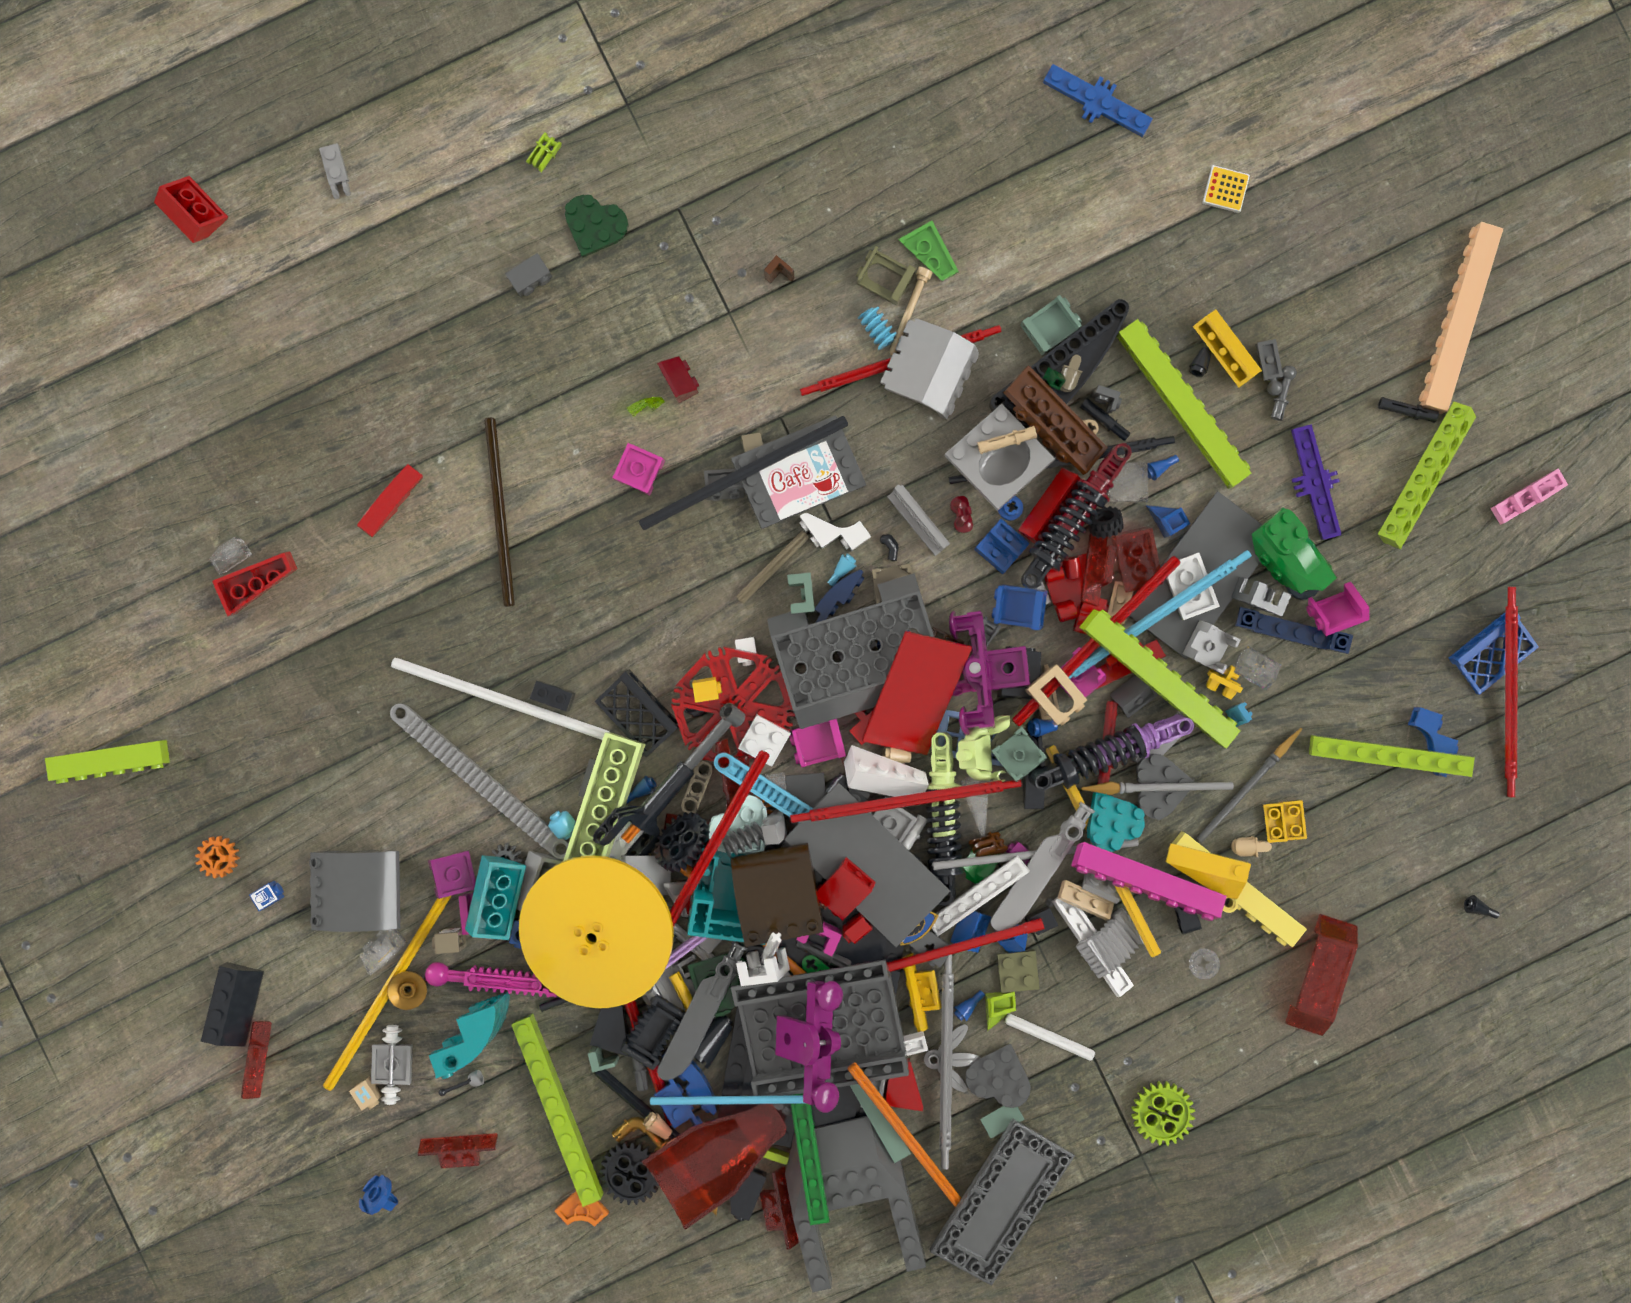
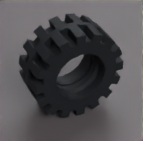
M1104 506L1102 509L1097 508L1098 516L1094 517L1091 515L1089 517L1092 520V524L1088 525L1089 531L1096 538H1111L1112 535L1116 536L1118 532L1121 533L1124 528L1121 510H1118L1116 507L1112 508V506L1106 508Z

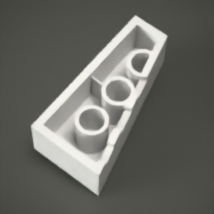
M851 745L844 761L848 788L897 797L925 792L929 785L926 772Z

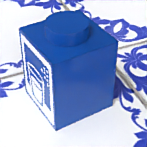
M275 881L264 885L249 895L258 911L268 908L285 897L283 895V888Z

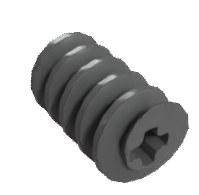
M751 822V827L744 825V831L741 828H737V834L734 831H730L729 836L726 834L723 839V846L728 857L731 858V852L737 856L739 848L744 853L746 845L751 850L753 842L760 846V839L765 843L762 829L756 822Z

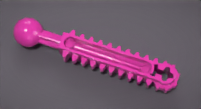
M435 962L430 964L425 972L426 981L435 987L442 986L447 981L464 983V986H468L469 991H472L475 987H477V991H480L483 987L485 992L492 988L493 992L500 989L501 993L508 990V994H511L515 990L517 995L520 991H523L524 995L531 992L532 996L538 993L539 997H541L545 993L547 997H557L548 988L543 987V984L535 974L531 975L530 971L523 974L522 970L515 973V970L512 969L508 973L506 968L500 972L499 968H496L495 971H492L491 967L484 970V966H481L478 970L476 965L467 971L449 970L445 964Z

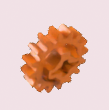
M217 836L216 839L215 837H210L209 841H203V846L197 848L200 854H196L195 857L200 858V861L196 862V865H202L200 872L206 870L205 876L213 874V878H218L219 875L222 878L226 876V873H232V868L238 866L235 860H239L240 857L235 856V853L239 852V849H233L235 842L229 844L230 838L223 840L222 836ZM212 845H214V846L212 847V850H211L210 852H207L208 849H209ZM225 862H228V864L223 869H221L223 867V864Z

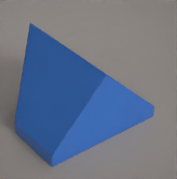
M1146 505L1164 538L1191 524L1182 507L1177 509Z

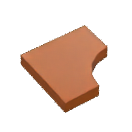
M577 1191L555 1209V1213L566 1225L574 1221H585L595 1227L609 1214L607 1208L600 1201L582 1207Z

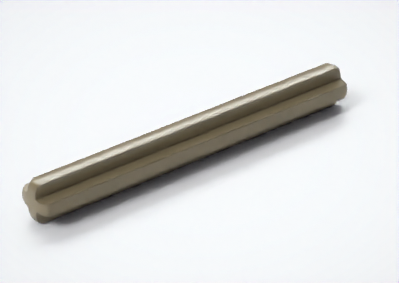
M801 531L737 595V599L741 603H745L809 539V536L804 531Z

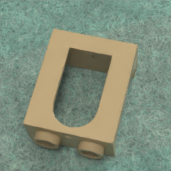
M1057 664L1050 667L1025 689L1028 695H1032L1053 720L1054 725H1064L1070 720L1069 715L1074 711L1078 713L1085 707L1083 703L1087 701ZM1054 677L1073 699V706L1065 713L1057 710L1040 690Z

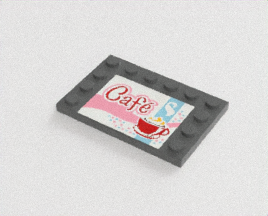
M835 415L732 457V464L735 470H738L837 419V416ZM842 429L740 481L761 530L866 486V482Z

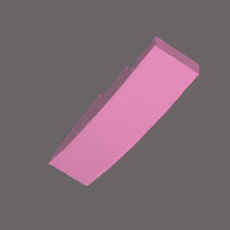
M1558 468L1493 506L1491 510L1499 524H1504L1518 514L1546 500L1568 484Z

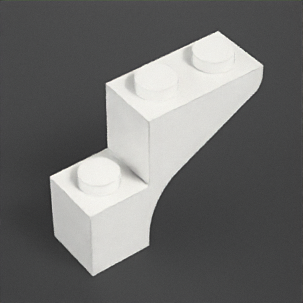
M808 513L800 516L802 520L799 522L805 532L810 531L812 534L810 539L816 547L820 546L822 549L840 536L843 538L840 540L846 550L850 548L851 551L871 538L860 521L850 527L839 528Z

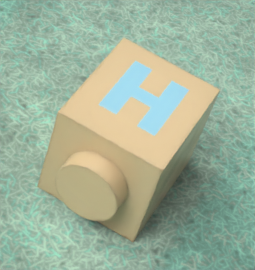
M370 1076L349 1091L361 1110L367 1107L369 1110L379 1104L378 1099L382 1096L376 1084H371Z

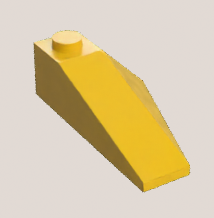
M1170 843L1166 858L1168 864L1206 888L1233 899H1238L1244 889L1251 864L1245 861Z

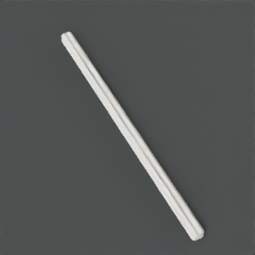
M394 658L391 664L392 668L603 740L605 732H609L608 730L399 658Z

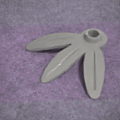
M966 1024L953 1031L952 1050L959 1045L968 1030ZM941 1045L938 1050H929L924 1056L926 1066L930 1069H938L940 1075ZM952 1053V1066H969L981 1058L971 1053ZM933 1056L937 1058L935 1063L930 1061V1058ZM952 1069V1087L958 1091L966 1092V1084Z

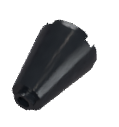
M726 1015L713 1018L694 1056L701 1064L707 1063L705 1065L706 1069H709L733 1028L731 1026L732 1021Z

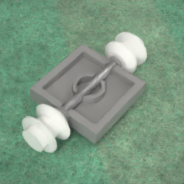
M387 1025V1028L382 1030L386 1033V1037L382 1038V1040L388 1044L372 1045L371 1084H387V1086L381 1089L385 1096L380 1100L384 1101V1104L393 1105L396 1104V1101L400 1100V1097L396 1095L397 1092L401 1091L395 1084L410 1085L412 1083L413 1044H396L402 1040L398 1036L402 1029L398 1028V1025Z

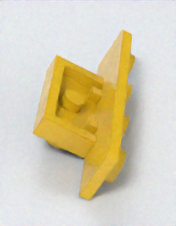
M909 953L908 955L904 956L903 958L912 956L913 953ZM916 965L903 968L906 974V987L910 994V1007L914 1013V1026L917 1028V1032H924L928 1029L925 1011L939 1010L942 1008L935 970L917 972Z

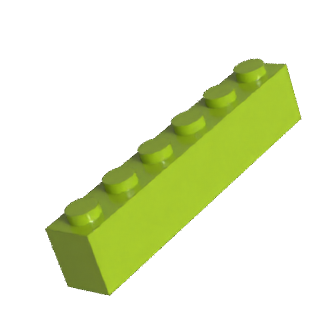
M167 740L45 758L48 781L56 780V784L69 782L68 778L75 777V781L88 779L87 775L93 774L94 778L105 777L106 772H113V775L125 774L126 769H132V772L144 771L145 766H151V769L164 768L163 764L170 763Z

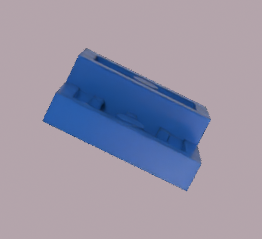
M1000 519L974 550L1003 575L1030 543L1004 520Z

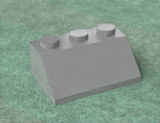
M528 852L524 864L526 869L517 903V910L521 911L523 902L536 881L549 869L563 862V859H558L544 853Z

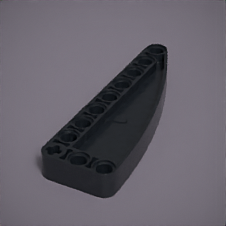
M1123 299L1116 300L1031 366L1049 386L1048 381L1043 378L1045 373L1040 371L1039 365L1045 364L1049 368L1061 373L1062 367L1064 365L1068 366L1074 355L1081 357L1078 370L1082 371L1076 387L1072 391L1063 392L1049 386L1066 404L1086 383L1109 350L1128 314V302ZM1115 306L1122 307L1123 313H1117ZM1100 318H1106L1108 325H1102ZM1085 330H1091L1093 332V337H1087L1085 335ZM1076 341L1078 349L1071 348L1069 342ZM1061 353L1063 360H1056L1054 354ZM1009 383L992 397L989 407L993 412L998 407L995 406L996 400L998 402L1001 400L1005 408L1025 428H1029L1025 421H1021L1016 417V412L1013 409L1016 405L1003 393L1011 384Z

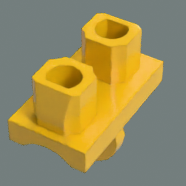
M1229 666L1224 672L1225 675L1209 669L1207 673L1209 677L1206 682L1207 688L1216 691L1220 683L1225 685L1221 694L1230 700L1237 692L1241 693L1243 689L1241 684L1231 680V678L1235 680L1239 678V675L1234 673V666Z

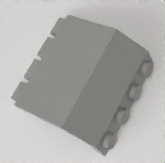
M917 318L915 322L908 320L903 331L908 337L901 336L895 348L896 351L900 352V355L893 353L887 366L892 372L885 370L880 383L885 385L884 388L887 391L921 403L936 411L941 418L947 420L948 416L952 415L955 409L954 403L956 399L962 394V386L964 381L968 380L972 364L978 359V349L975 344L955 332Z

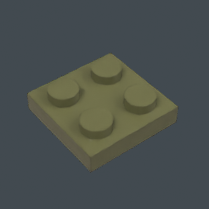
M1035 950L997 953L1001 993L1040 989Z

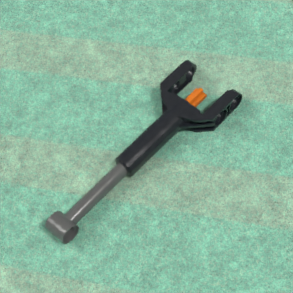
M732 703L725 704L720 710L722 719L687 758L685 763L680 761L642 806L627 805L615 808L595 831L593 841L599 846L610 844L630 821L632 824L621 836L623 840L630 843L640 830L644 832L629 848L626 856H634L636 853L637 856H648L656 847L655 844L660 841L657 838L660 836L657 817L695 774L693 769L731 725L738 727L744 722V712ZM649 839L648 844L644 846L645 842Z

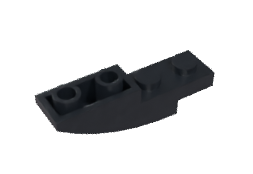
M1026 731L1035 745L1045 754L1042 736H1031ZM1045 761L1035 769L1045 766ZM1029 773L1022 778L1024 809H1044L1045 790H1039L1031 784ZM1040 776L1037 783H1041L1044 776Z

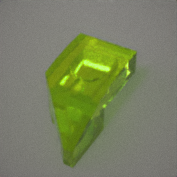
M662 397L644 398L631 404L626 409L634 417L647 406L653 412L664 404L665 401Z

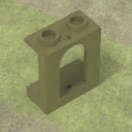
M876 246L873 251L870 250L865 258L867 263L864 268H859L855 276L858 278L857 284L897 306L914 276L916 268L911 265L907 267L878 251ZM879 264L902 276L894 293L869 279L867 272L870 266Z

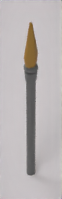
M1302 728L1279 745L1274 753L1270 754V757L1266 759L1261 768L1197 836L1196 839L1202 843L1276 762L1280 761V758L1287 752L1302 731Z

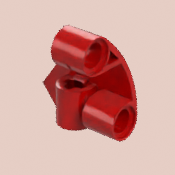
M1086 553L1062 560L1059 572L1050 569L1045 576L1047 588L1060 623L1078 618L1083 594L1096 561Z

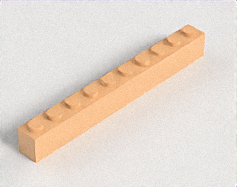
M1480 222L1470 230L1469 238L1471 239L1463 252V256H1465L1464 262L1461 263L1458 269L1459 278L1452 289L1454 295L1447 305V318L1445 317L1442 322L1441 328L1443 331L1436 341V354L1431 358L1430 365L1432 367L1425 377L1426 387L1419 397L1420 405L1423 408L1439 411V414L1449 410L1504 228Z

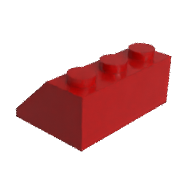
M190 176L159 186L154 203L192 243L208 238L228 219L224 211Z

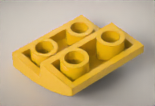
M1303 800L1263 804L1267 840L1269 843L1307 839Z

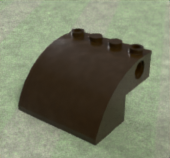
M808 843L731 857L735 899L745 947L767 943L773 932L775 934L781 933V940L824 932L816 890V878Z

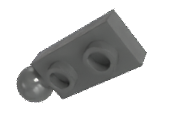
M1276 339L1258 342L1255 346L1259 366L1262 370V381L1269 380L1270 383L1267 386V391L1270 395L1277 396L1283 389L1282 384L1277 381L1278 378L1283 377Z

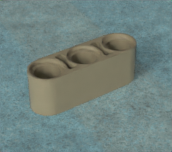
M704 760L695 767V774L691 777L681 804L683 812L688 814L690 812L695 813L699 809L714 768L711 762ZM701 764L709 766L710 771L708 774L700 773L699 767ZM694 782L702 784L703 789L701 792L693 790L692 785ZM686 801H694L695 809L688 810L685 806Z

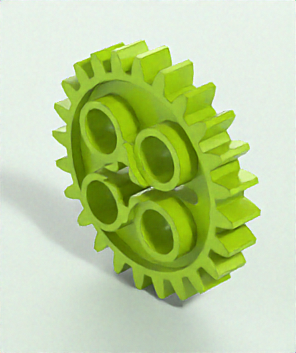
M1158 1081L1157 1087L1150 1083L1151 1089L1148 1090L1146 1087H1143L1145 1093L1138 1092L1140 1100H1133L1137 1104V1106L1132 1107V1110L1136 1113L1131 1116L1133 1119H1137L1133 1124L1135 1127H1139L1137 1131L1139 1134L1143 1133L1145 1140L1150 1137L1149 1141L1151 1143H1154L1157 1139V1143L1160 1146L1162 1141L1169 1146V1140L1176 1144V1138L1179 1137L1183 1140L1182 1133L1189 1134L1186 1128L1193 1127L1189 1122L1190 1120H1195V1117L1190 1114L1195 1112V1109L1189 1107L1193 1102L1192 1100H1187L1189 1095L1187 1093L1183 1094L1184 1090L1182 1087L1177 1089L1175 1083L1171 1087L1168 1081L1165 1082L1164 1086ZM1162 1097V1102L1154 1104L1155 1098ZM1179 1104L1180 1109L1177 1112H1172V1107ZM1148 1106H1152L1161 1112L1166 1111L1170 1116L1179 1118V1120L1176 1121L1165 1114L1161 1116L1158 1111L1148 1109ZM1149 1115H1155L1152 1122L1146 1121ZM1168 1122H1172V1127L1168 1130H1165V1124Z

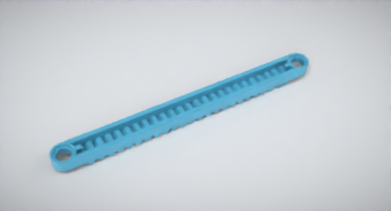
M726 752L719 753L714 759V766L719 772L741 785L750 769L749 766ZM721 757L729 759V765L726 768L718 765V760ZM761 774L750 791L789 817L794 814L807 813L813 809Z

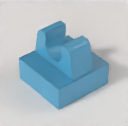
M1246 702L1232 706L1225 711L1228 717L1237 723L1236 727L1252 720V712H1248L1245 708Z

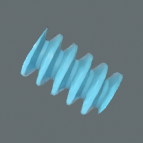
M878 306L868 309L857 319H862L861 325H867L865 328L866 332L872 331L869 337L875 338L874 344H880L878 350H881L894 341L897 333L889 332L892 325L885 326L888 319L881 320L884 314H877Z

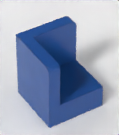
M1028 934L1001 940L998 943L1009 953L1025 951Z

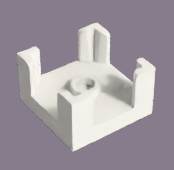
M785 947L778 948L776 951L779 963H777L776 956L765 959L762 966L758 951L747 953L749 970H747L745 961H738L736 963L741 986L778 982L790 970Z

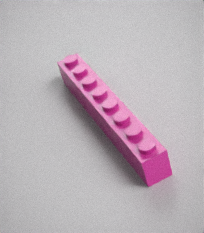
M1086 842L1077 844L1071 864L1072 867L1077 868L1076 871L1079 873H1091L1098 880L1106 881L1107 879L1112 881L1114 886L1131 888L1130 891L1133 893H1144L1151 900L1165 901L1167 906L1184 908V912L1200 914L1202 919L1208 921L1221 918L1227 897L1221 893Z

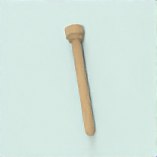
M918 267L916 272L917 283L889 350L890 355L897 353L895 348L901 336H904L903 331L912 316L924 283H927L933 272L926 268Z

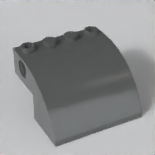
M371 849L355 852L334 850L310 852L311 930L360 932L400 928L399 851Z

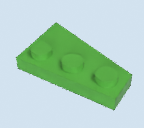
M933 221L898 239L942 282L959 273Z

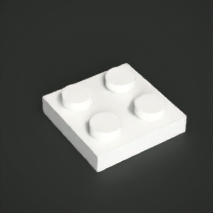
M756 714L738 749L755 758L763 750L770 755L766 764L773 766L791 732Z

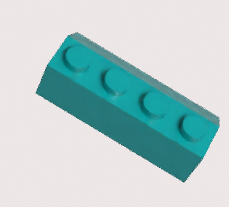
M482 855L465 930L472 937L509 940L526 865L502 857Z

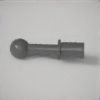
M1291 365L1285 366L1282 369L1283 389L1279 397L1273 400L1275 404L1270 418L1277 421H1283L1286 405L1289 404L1286 397L1290 382L1297 375L1295 367Z

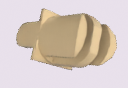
M1254 836L1241 837L1233 840L1231 843L1232 851L1242 857H1258V852H1268L1272 848L1269 842L1257 840V837Z

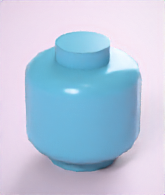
M556 811L550 816L549 829L558 839H569L572 836L576 821L568 811L561 813Z

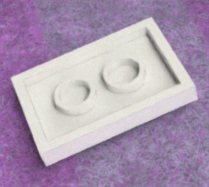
M1200 553L1180 559V565L1166 578L1173 597L1208 575ZM1210 586L1178 608L1182 620L1220 607L1213 587Z

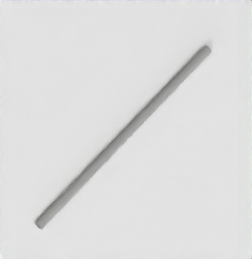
M1138 839L1124 841L1121 848L1138 846ZM1072 846L1067 854H1075L1077 846ZM1036 850L933 862L932 867L933 870L1007 862L1017 855L1021 860L1031 859Z

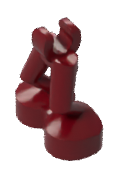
M955 497L950 502V510L956 514V519L953 523L954 529L958 533H968L973 529V521L970 515L972 514L971 506H969L967 497Z

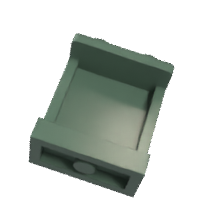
M1058 295L1052 302L1031 317L1024 319L1020 324L1042 356L1074 334L1082 326V321L1078 314L1071 311L1069 308L1070 303L1065 297L1062 298L1061 295Z

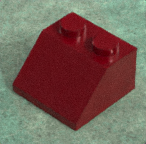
M678 356L657 363L678 403L699 393L697 390L699 384L695 376L690 377L688 371L691 369L686 360L682 361Z

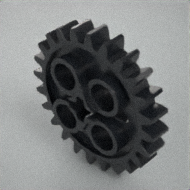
M684 812L683 816L678 814L677 820L672 818L671 824L666 823V830L661 829L663 834L657 837L660 841L655 844L658 848L654 853L657 854L655 856V859L658 860L657 863L665 870L671 872H680L681 868L686 870L687 865L692 867V861H698L697 856L699 854L702 855L703 852L701 850L707 846L704 843L709 840L707 835L710 831L707 830L709 825L706 824V820L697 813L690 812L688 814Z
M633 1140L629 1146L628 1142L625 1141L623 1147L618 1143L616 1149L612 1147L609 1150L610 1153L604 1156L606 1160L601 1162V1165L604 1167L600 1169V1172L604 1175H602L600 1180L606 1181L602 1187H609L607 1194L614 1193L613 1200L620 1197V1203L625 1199L627 1200V1205H630L632 1200L637 1205L639 1199L644 1203L647 1199L646 1196L651 1199L653 1196L652 1192H657V1186H660L662 1182L659 1178L663 1176V1173L658 1172L662 1169V1165H657L660 1158H653L656 1153L655 1151L648 1152L650 1146L644 1149L642 1148L643 1142L636 1146L635 1140ZM621 1157H626L629 1163H624ZM639 1164L646 1165L647 1170H642ZM615 1175H620L623 1181H618ZM633 1182L640 1183L641 1188H636Z

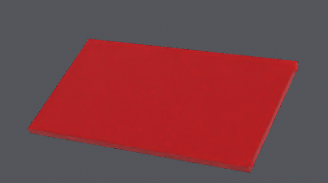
M905 631L862 741L927 755L932 744V737L937 733L972 647Z

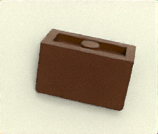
M777 255L764 269L765 280L770 284L780 272L790 281H793L794 270Z

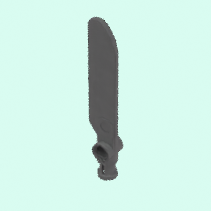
M732 941L728 954L716 966L715 976L706 978L700 983L658 1067L657 1073L662 1080L674 1079L683 1074L690 1066L732 980L738 975L736 963L740 961L744 951L748 949L744 944ZM726 966H729L730 973L728 976L724 973V968Z

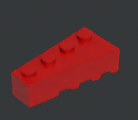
M289 551L215 579L212 582L228 617L238 613L298 568Z

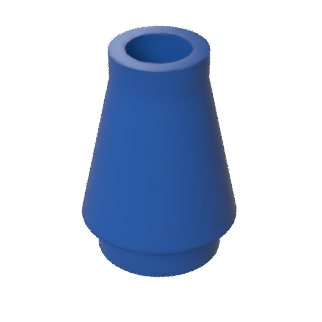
M1033 718L1028 722V732L1031 736L1035 737L1057 731L1058 725H1054L1053 720Z

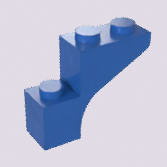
M1414 707L1408 725L1418 729L1425 736L1428 750L1457 754L1458 740L1437 734V730H1440L1443 723L1441 720L1443 715L1421 707ZM1433 772L1437 776L1447 777L1446 773Z

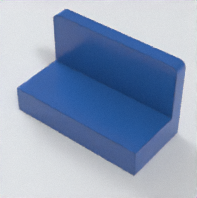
M976 911L966 916L956 924L950 940L951 943L954 944L985 935L991 916ZM980 947L973 948V949H970V950H968V951H972V952H977V953H978Z

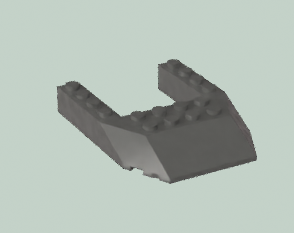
M868 1116L815 1127L828 1211L888 1198L907 1272L926 1268V1257L902 1162L900 1160L894 1163ZM794 1132L785 1177L793 1220L813 1293L831 1289L832 1275L819 1225L810 1226Z

